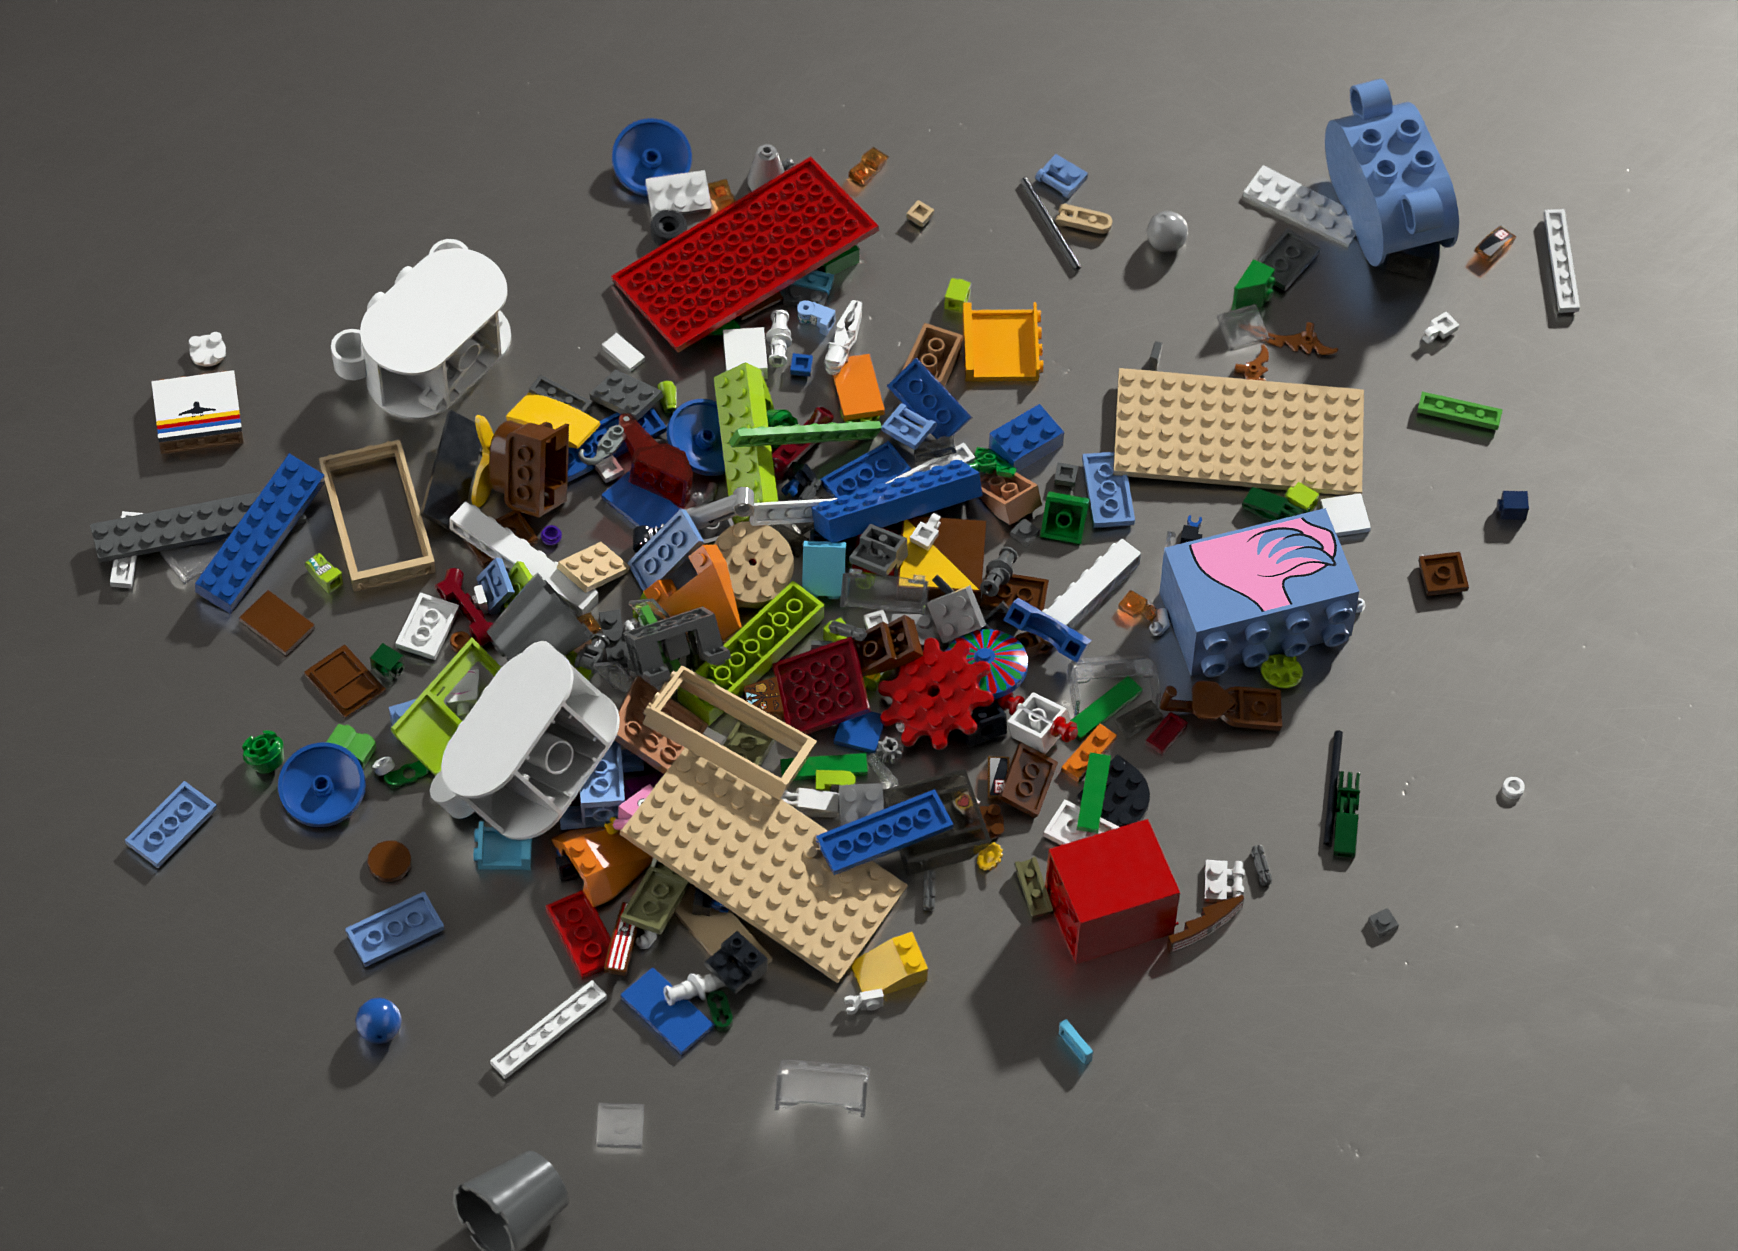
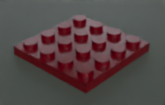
M852 636L772 664L781 696L785 723L806 735L871 712L855 641Z

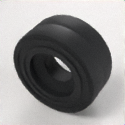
M675 210L660 211L651 221V236L659 246L687 231V222L684 216ZM666 226H672L674 227V230L671 232H667L663 228Z

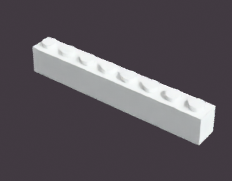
M465 501L450 517V529L491 558H501L507 569L511 570L517 561L524 562L532 577L538 572L543 577L542 579L546 580L581 620L598 603V592L596 589L585 593L556 568L558 562H553L547 558L544 552L537 551L531 547L525 539L515 536L509 528L499 525L493 517L483 514L477 506L470 505Z

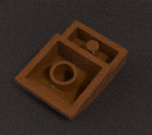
M905 614L888 624L882 621L866 630L867 637H865L864 641L854 639L863 677L895 669L923 656L915 621Z

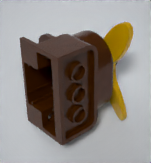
M476 415L475 425L481 443L479 454L482 456V459L476 470L471 500L473 505L477 507L483 506L492 488L504 494L505 503L509 508L535 517H541L567 501L569 424L565 423L557 429H553L552 424L549 422H543L538 425L535 423L521 424L514 421H505L493 434L487 419L484 416Z

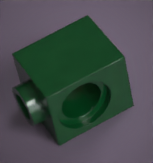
M384 643L370 657L371 669L390 681L399 676L404 670L403 655Z

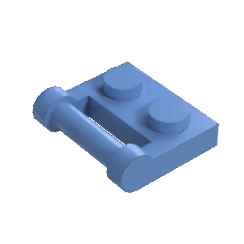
M1055 154L1037 172L1035 179L1039 182H1045L1069 199L1088 178V173ZM1048 174L1051 175V176H1053L1054 178L1058 179L1059 181L1063 182L1064 184H1062V183L1058 182L1057 180L1053 179L1052 177L1048 176Z
M901 403L881 426L882 432L916 450L925 438L935 430L937 423L921 417L909 410L908 406ZM903 416L921 425L923 428H920L917 425L911 423L910 421L904 419Z
M495 558L476 578L478 585L483 587L489 614L499 613L501 611L500 607L515 593L503 560Z

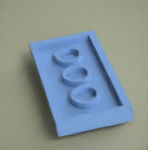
M1114 452L1082 454L1093 528L1135 525L1128 475H1113Z
M680 509L627 564L644 591L657 580L668 579L688 559V556L704 543V540L687 511Z
M184 781L125 839V843L159 868L217 810V805Z
M425 891L345 928L348 938L365 967L445 930L444 924Z

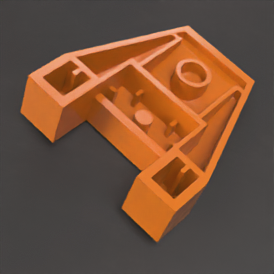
M702 545L688 556L698 574L678 590L672 579L657 580L643 592L652 608L664 618L705 607L715 614L723 642L742 628L727 562L717 545Z

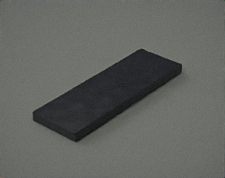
M452 410L447 413L420 516L452 531L450 529V517L465 501L467 502L481 447L475 422Z

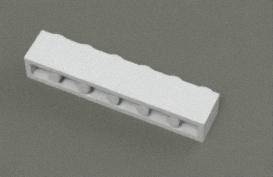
M1121 539L1117 544L1113 543L1103 557L1097 558L1091 569H1086L1076 583H1071L1062 596L1059 595L1054 600L1052 606L1049 609H1044L1042 612L1073 629L1140 564L1141 552L1124 539Z

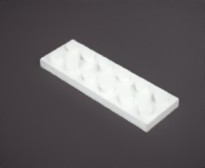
M1264 165L1243 192L1244 197L1347 248L1356 237L1350 216L1348 217L1343 205Z

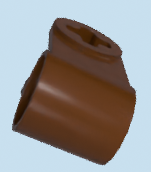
M1030 632L1020 633L1014 637L1024 646L1028 658L1045 654L1054 648L1050 642Z

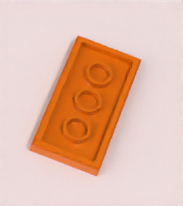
M870 354L848 357V362L845 361L841 371L836 375H832L844 421L885 415Z

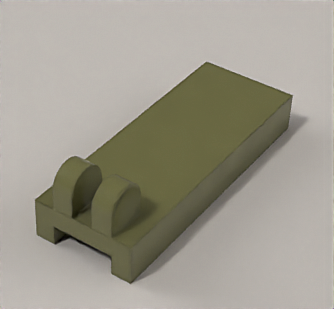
M1036 857L1022 862H1015L1014 866L1031 918L1052 914L1053 908Z

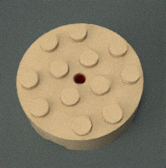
M750 521L737 523L723 531L713 544L718 546L727 562L737 608H763L787 587L791 581L794 571L792 550L786 539L777 530L768 525L752 526Z

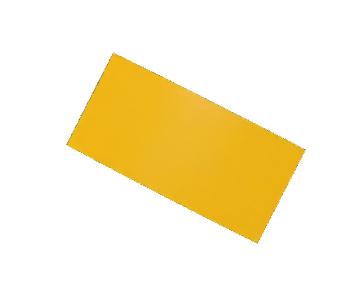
M530 392L506 415L507 421L521 424L535 423L540 425L543 422H549L552 424L553 429H557L565 423L569 424L568 447L576 449L601 425L600 421L572 406Z

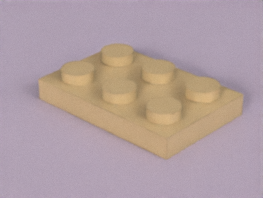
M599 542L559 561L556 568L587 593L627 574L630 566L605 544Z

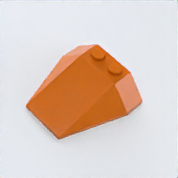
M605 827L575 829L551 839L561 856L568 855L584 881L583 892L593 907L614 899L652 863L653 857L621 836V830L615 834H608Z

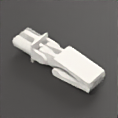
M852 300L837 323L834 343L829 342V349L825 357V369L831 375L839 373L845 361L848 362L849 350L857 340L862 318V302Z
M797 788L796 793H790L786 790L781 797L782 800L807 817H838L839 798L836 792Z

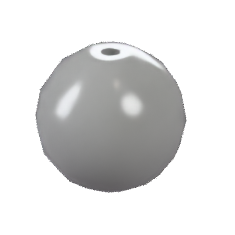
M1163 211L1153 216L1147 227V236L1149 242L1156 250L1170 253L1177 251L1185 244L1188 228L1185 220L1179 214Z

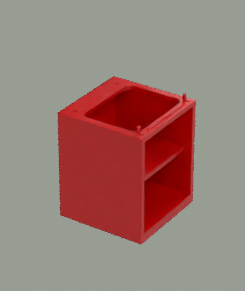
M1148 819L1049 849L1045 886L1053 913L1075 965L1174 934L1175 926L1179 925L1176 922L1180 890Z

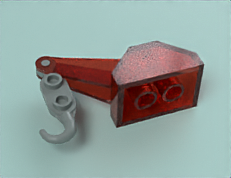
M628 413L621 414L619 424L610 427L598 443L597 454L594 458H586L583 455L584 449L579 451V458L584 464L596 465L604 458L613 455L623 441H625L632 457L629 483L661 496L683 509L690 501L693 472L685 452L667 443L658 444L633 416Z

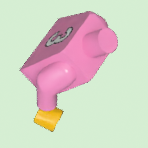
M650 784L619 805L618 819L611 817V823L604 824L608 834H615L623 829L654 789Z

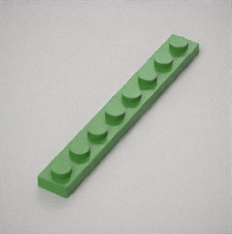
M867 420L855 423L849 421L837 424L835 422L819 425L817 423L811 425L796 424L784 427L781 425L766 428L760 426L748 429L742 427L735 431L729 442L731 448L870 440L878 435L882 425L880 421L871 422Z

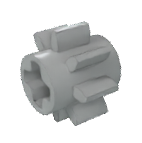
M886 736L883 742L878 741L879 749H877V756H882L883 763L891 762L894 764L897 758H902L903 744H898L897 738L893 739Z

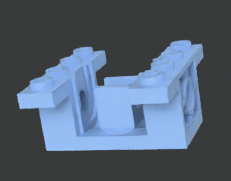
M614 740L581 788V806H569L560 818L561 830L605 827L604 824L611 823V817L618 819L619 805L625 802L623 772L644 771L643 760L628 749L621 750V744Z

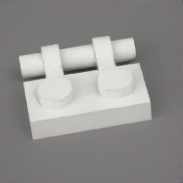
M1206 860L1204 902L1218 903L1226 900L1227 896L1236 897L1244 895L1242 879L1245 876V870L1243 869L1242 861H1235L1234 868L1227 869L1228 861ZM1227 879H1233V886H1227Z

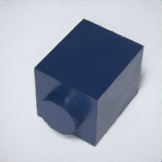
M1528 491L1502 492L1501 499L1497 500V511H1501V520L1527 519L1529 511Z

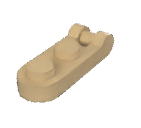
M1068 204L1060 205V214L1055 220V224L1060 227L1070 226L1099 234L1108 233L1112 229V218L1108 214Z

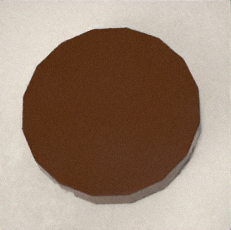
M386 840L380 842L371 849L368 855V867L371 874L383 882L400 880L411 868L412 859L408 848L397 841Z

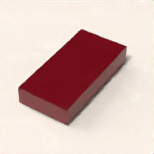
M1170 711L1145 740V744L1163 755L1186 729L1188 722Z

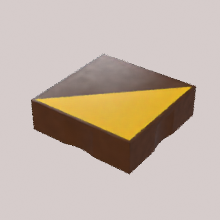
M917 516L902 521L901 536L907 538L908 556L898 568L896 599L931 601L946 595L932 581L938 574L954 591L970 585L977 603L980 605L986 521L941 518L939 520L941 524L937 529L939 535L929 550L910 542V536L920 522L927 524L930 517Z

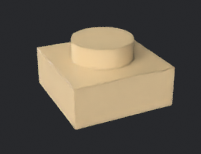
M918 200L906 213V218L924 227L934 215V209Z

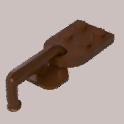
M1197 681L1192 687V701L1172 699V697L1177 695V690L1169 685L1166 687L1159 703V708L1163 711L1194 713L1198 718L1217 720L1221 717L1224 722L1234 727L1281 731L1282 728L1281 690L1233 686L1224 690L1216 682Z

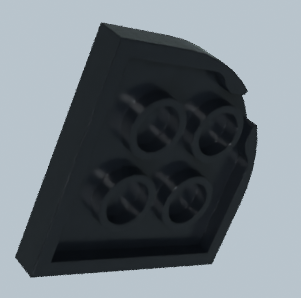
M1117 754L1110 761L1101 818L1122 827L1144 819L1149 807L1150 791L1142 773ZM1083 790L1076 796V801L1080 804Z

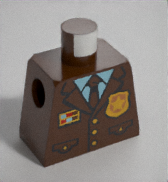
M776 677L759 681L743 688V700L784 722V710Z

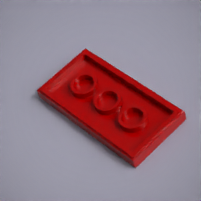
M583 890L545 905V909L581 979L603 971L611 937L596 908L592 906Z

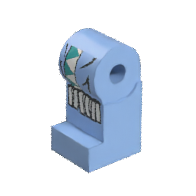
M807 300L801 301L797 306V317L800 323L816 326L819 328L820 334L828 335L836 322L835 310Z

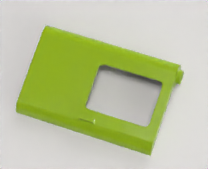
M472 637L391 727L394 736L435 776L441 771L442 758L446 746L462 722L445 705L444 698L476 662H480L494 677L502 668Z

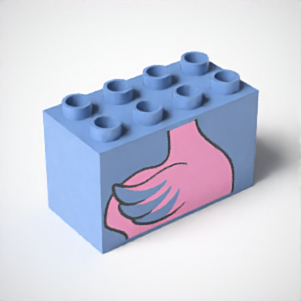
M1326 508L1164 548L1159 591L1190 675L1194 676L1204 673L1207 677L1221 675L1228 667L1242 663L1247 667L1261 665L1268 660L1269 655L1285 653L1288 657H1294L1306 652L1309 646L1325 643L1326 646L1334 647L1343 644L1349 639V636H1352L1360 592Z

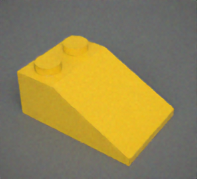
M913 932L891 938L855 959L851 965L861 992L882 989L883 995L928 980V967Z

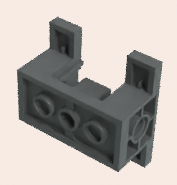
M705 607L687 611L623 633L631 659L627 661L628 668L650 685L653 684V686L664 684L665 680L671 678L669 670L664 667L658 641H661L664 656L669 657L670 661L689 655L690 651L693 652V655H700L701 660H705L714 666L722 665L727 659L731 658L729 649L723 646L715 614ZM685 632L688 633V641L686 640Z

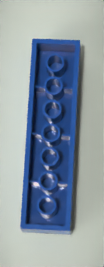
M289 453L195 583V593L231 614L323 487L325 475Z
M953 460L950 464L934 466L931 470L925 472H915L912 476L906 478L899 477L890 483L877 484L874 488L860 489L851 495H841L832 501H822L818 505L811 507L814 528L828 541L835 543L863 534L870 524L882 528L983 496L980 473L962 460Z

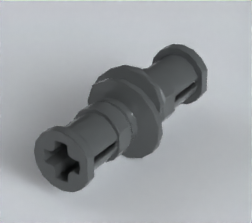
M1003 547L999 552V557L988 563L986 566L987 578L980 585L983 594L989 597L996 596L999 586L1005 585L1010 581L1013 575L1012 564L1018 558L1015 549Z

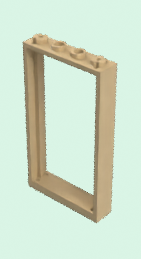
M400 440L387 441L383 444L369 445L365 448L347 450L343 453L329 454L319 458L320 471L325 475L324 485L353 592L436 573L434 558L423 519L420 516L419 505ZM395 456L423 557L358 572L330 471Z
M681 666L677 672L673 671L670 675L671 678L664 682L660 691L656 693L652 702L646 707L643 713L646 715L643 724L780 800L809 758L817 740L684 666ZM678 687H681L796 751L798 754L780 778L661 712V710Z

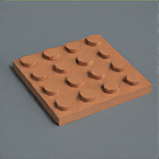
M637 676L618 710L620 722L615 741L665 774L685 747L643 724L646 717L643 713L659 690ZM671 698L661 710V712L701 734L704 733L708 725Z

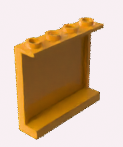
M1033 302V310H972L971 303H963L965 382L1039 381V373H1043V361H1039L1043 348L1042 344L1038 343V339H1042V328L1038 327V323L1041 322V310H1037V302Z

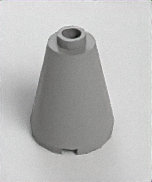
M765 144L758 148L747 176V183L751 191L785 172L774 146Z

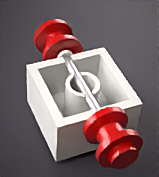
M1013 692L997 699V703L1003 711L1009 709V714L1012 715L1007 721L1011 737L1044 754L1049 751L1060 737L1062 741L1068 743L1074 740L1078 734L1077 724L1072 721L1070 722L1067 708L1034 692L1026 701L1022 696L1014 698Z

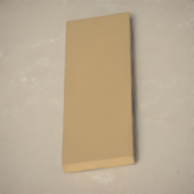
M691 883L674 914L711 956L721 948V943L738 931L768 958V964L772 962V957L729 909L728 913H723L711 908L710 916L692 915L696 886Z

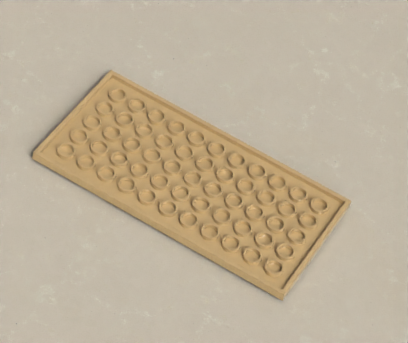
M1119 368L1113 475L1123 476L1124 474L1129 477L1288 490L1299 481L1317 493L1345 496L1361 493L1362 495L1364 390Z
M687 748L681 752L620 832L621 836L836 983H839L908 887L906 883L873 861L833 875L816 842V836L828 830L784 800L774 798Z

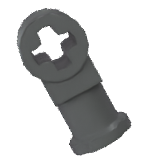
M600 633L593 634L594 637L591 639L590 645L585 644L583 649L578 652L575 660L576 668L582 667L591 670L593 674L598 672L603 660V650L609 646V640Z

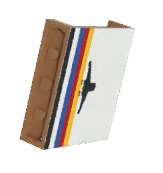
M234 370L152 381L161 454L244 443Z

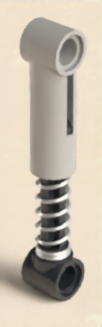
M740 487L735 489L731 496L687 513L697 530L735 516H750L754 512V492L750 488ZM664 524L660 528L657 526L651 528L646 525L634 528V552L637 553Z

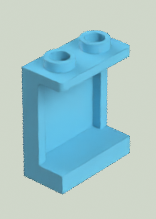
M804 541L802 588L815 598L819 596H827L829 599H839L840 596L844 597L846 542Z
M479 821V829H475L474 840L478 842V848H474L473 860L478 862V869L531 870L532 838L525 840L510 839L500 834L494 827H485L484 821Z

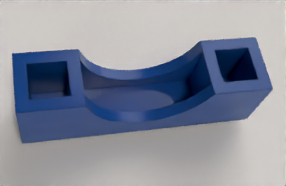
M1017 598L1012 603L1004 618V621L1019 630L1036 634L1047 640L1059 653L1076 663L1082 659L1092 641L1020 598Z

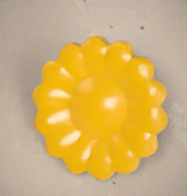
M993 842L982 847L977 856V864L980 869L991 871L1001 862L1003 850L999 844Z

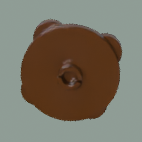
M991 804L990 806L969 807L967 809L966 828L973 839L991 841L1004 833V819L999 805Z

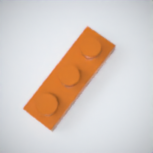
M1099 724L1061 767V772L1079 783L1086 775L1090 752L1104 754L1116 741L1117 734Z

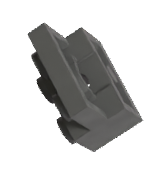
M870 524L860 536V544L850 555V563L887 577L893 568L898 569L908 556L907 538Z

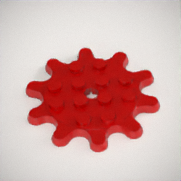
M927 638L924 641L922 657L898 667L900 673L896 679L879 683V694L890 697L893 701L892 705L882 712L880 717L881 723L885 726L902 723L905 727L901 735V742L904 746L910 747L916 743L920 736L927 735L931 737L932 746L937 750H942L947 746L948 734L953 729H960L968 735L973 734L977 730V723L972 719V711L978 706L986 707L993 703V694L979 688V681L990 673L991 666L986 661L969 664L966 658L970 651V645L966 641H958L951 650L942 652L937 639ZM932 688L940 689L939 694L935 697L930 696Z

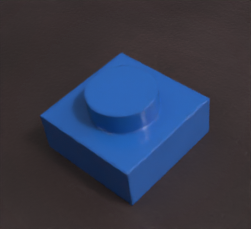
M793 353L790 375L811 377L813 355Z

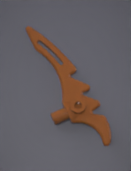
M1312 322L1306 324L1305 331L1293 335H1276L1255 326H1239L1248 334L1278 347H1282L1285 342L1294 351H1298L1299 346H1301L1307 354H1310L1313 348L1320 355L1334 354L1338 351V348L1327 347L1319 341L1317 333L1314 332L1315 324ZM1253 330H1256L1257 332H1259V333H1261V334H1263V335H1266V336H1268V337L1274 338L1275 340L1270 339V338H1267V337H1265V336H1262V335H1260V334L1254 332Z
M1262 344L1259 356L1251 362H1246V365L1235 364L1234 372L1245 373V378L1249 380L1266 381L1264 378H1260V376L1268 371L1267 367L1261 366L1269 360L1267 347Z

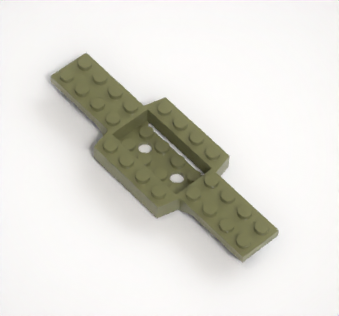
M738 720L723 746L761 767L776 740ZM653 857L649 870L623 911L621 921L661 935L691 883Z

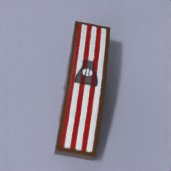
M1243 895L1203 907L1201 917L1186 921L1184 931L1168 936L1167 948L1169 952L1173 953L1188 947L1225 925L1243 908Z
M622 902L605 961L604 973L626 976L629 961H631L639 927L621 921V915L628 905L627 902Z

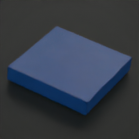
M871 711L865 715L839 723L834 744L876 754L878 741H880L884 728L880 720L881 713Z

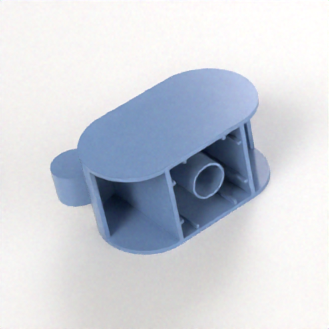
M1383 79L1351 86L1350 102L1354 115L1328 122L1325 131V154L1332 185L1341 205L1344 206L1348 217L1350 216L1352 220V226L1364 256L1371 265L1379 266L1384 262L1386 254L1437 241L1444 248L1453 247L1459 235V212L1456 195L1449 173L1419 110L1411 102L1393 105L1389 88Z

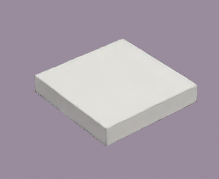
M1361 493L1320 500L1321 509L1326 508L1337 537L1370 532L1371 526Z

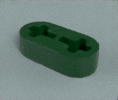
M720 990L710 992L707 997V1007L712 1023L717 1031L726 1032L733 1025V1015L727 996ZM715 998H718L720 1001V1008H717L714 1002ZM720 1014H723L726 1020L725 1024H722L720 1021Z

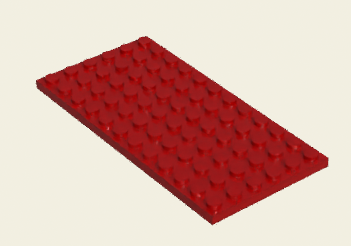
M810 156L613 274L611 278L616 286L677 352H680L879 231V226Z

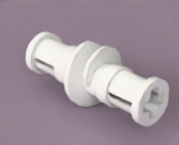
M775 310L771 314L772 327L766 334V341L770 345L771 350L768 361L773 367H782L787 363L786 349L792 343L791 332L787 328L789 314L785 310Z
M690 974L687 981L673 987L665 986L664 996L670 1006L674 1005L677 1001L687 1000L696 995H699L701 1000H705V992H712L726 985L714 974H707L703 977L700 974Z

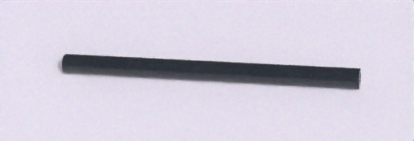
M1022 178L1020 182L1073 269L1078 271L1082 266L1028 178Z
M1340 730L1334 732L1323 843L1325 846H1331L1333 840L1343 732Z

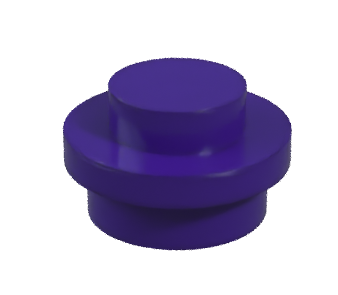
M549 525L543 529L541 539L546 545L553 546L561 541L562 532L558 527Z

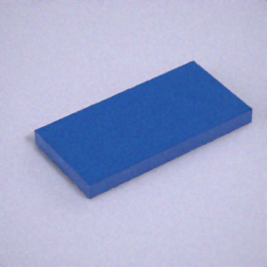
M917 358L887 385L893 394L904 405L908 406L909 410L937 423L935 430L931 434L942 446L973 418Z
M887 441L820 480L821 485L832 498H837L841 495L854 494L860 489L874 488L877 484L887 483L912 469L893 445Z
M631 469L602 494V499L635 526L646 525L651 528H655V526L660 528L662 524L665 525L680 510L679 507Z
M652 967L620 995L621 999L679 1054L683 1055L714 1028V1024L688 999L677 1001L671 1006L668 1005L664 996V987L673 986Z

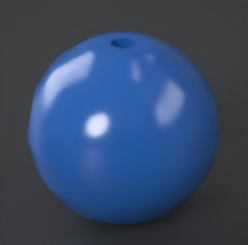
M373 998L366 1001L359 1008L355 1022L358 1033L362 1038L373 1044H384L391 1041L398 1034L402 1020L400 1011L394 1003L385 998Z

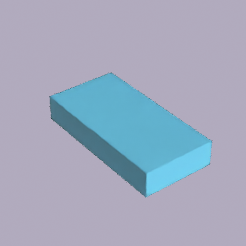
M1067 1019L1060 1022L1059 1035L1083 1064L1087 1065L1092 1062L1093 1050Z

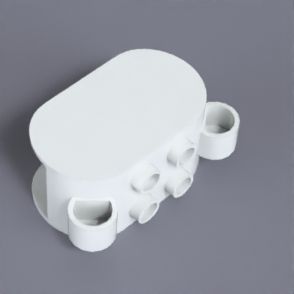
M445 239L433 245L429 255L423 258L414 268L410 266L403 268L396 277L395 285L385 294L378 292L371 298L367 306V312L362 319L360 330H343L333 338L331 352L335 372L346 380H359L366 377L367 388L373 400L382 409L395 416L411 420H423L440 415L497 363L510 346V326L505 315L501 312L507 298V283L502 271L488 257L468 250L467 246L458 240ZM499 318H501L503 322L501 327H499ZM472 336L476 337L481 342L486 344V347L483 349L481 353L480 345L473 339H471ZM446 361L461 372L467 370L452 392L448 389L446 373L448 367L445 364ZM427 386L436 395L443 397L444 402L437 411L419 403V397Z
M546 641L535 642L527 647L523 653L508 661L497 672L490 684L483 690L481 697L464 721L459 724L457 731L448 742L444 751L441 771L431 783V797L455 818H465L474 812L478 813L500 834L507 838L525 840L537 837L548 831L559 821L614 742L620 722L617 707L610 698L593 686L551 644Z

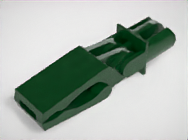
M1255 487L1251 488L1242 502L1244 509L1269 522L1310 512V508L1305 510L1301 507H1296L1290 504L1288 499Z
M1339 771L1336 809H1339V812H1337L1335 818L1333 856L1355 858L1359 814H1355V811L1359 809L1361 773L1358 772L1356 773L1354 789L1352 788L1353 772H1348L1346 788H1343L1344 771Z

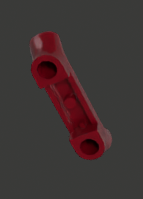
M817 407L810 419L803 425L814 423L818 425L828 424L833 421L834 416L826 408ZM822 442L781 445L772 454L775 480L778 481L785 478V473L792 462H797L811 447Z
M458 568L448 569L445 579L435 585L439 597L442 600L459 605L460 611L470 623V637L481 647L487 643H493L494 641L487 633L493 622L485 620L482 610L480 608L476 609L471 596L468 593L465 594L461 589L464 573Z

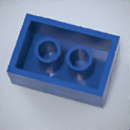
M1038 404L990 432L989 448L1014 466L1017 473L1062 447L1064 431L1047 411Z

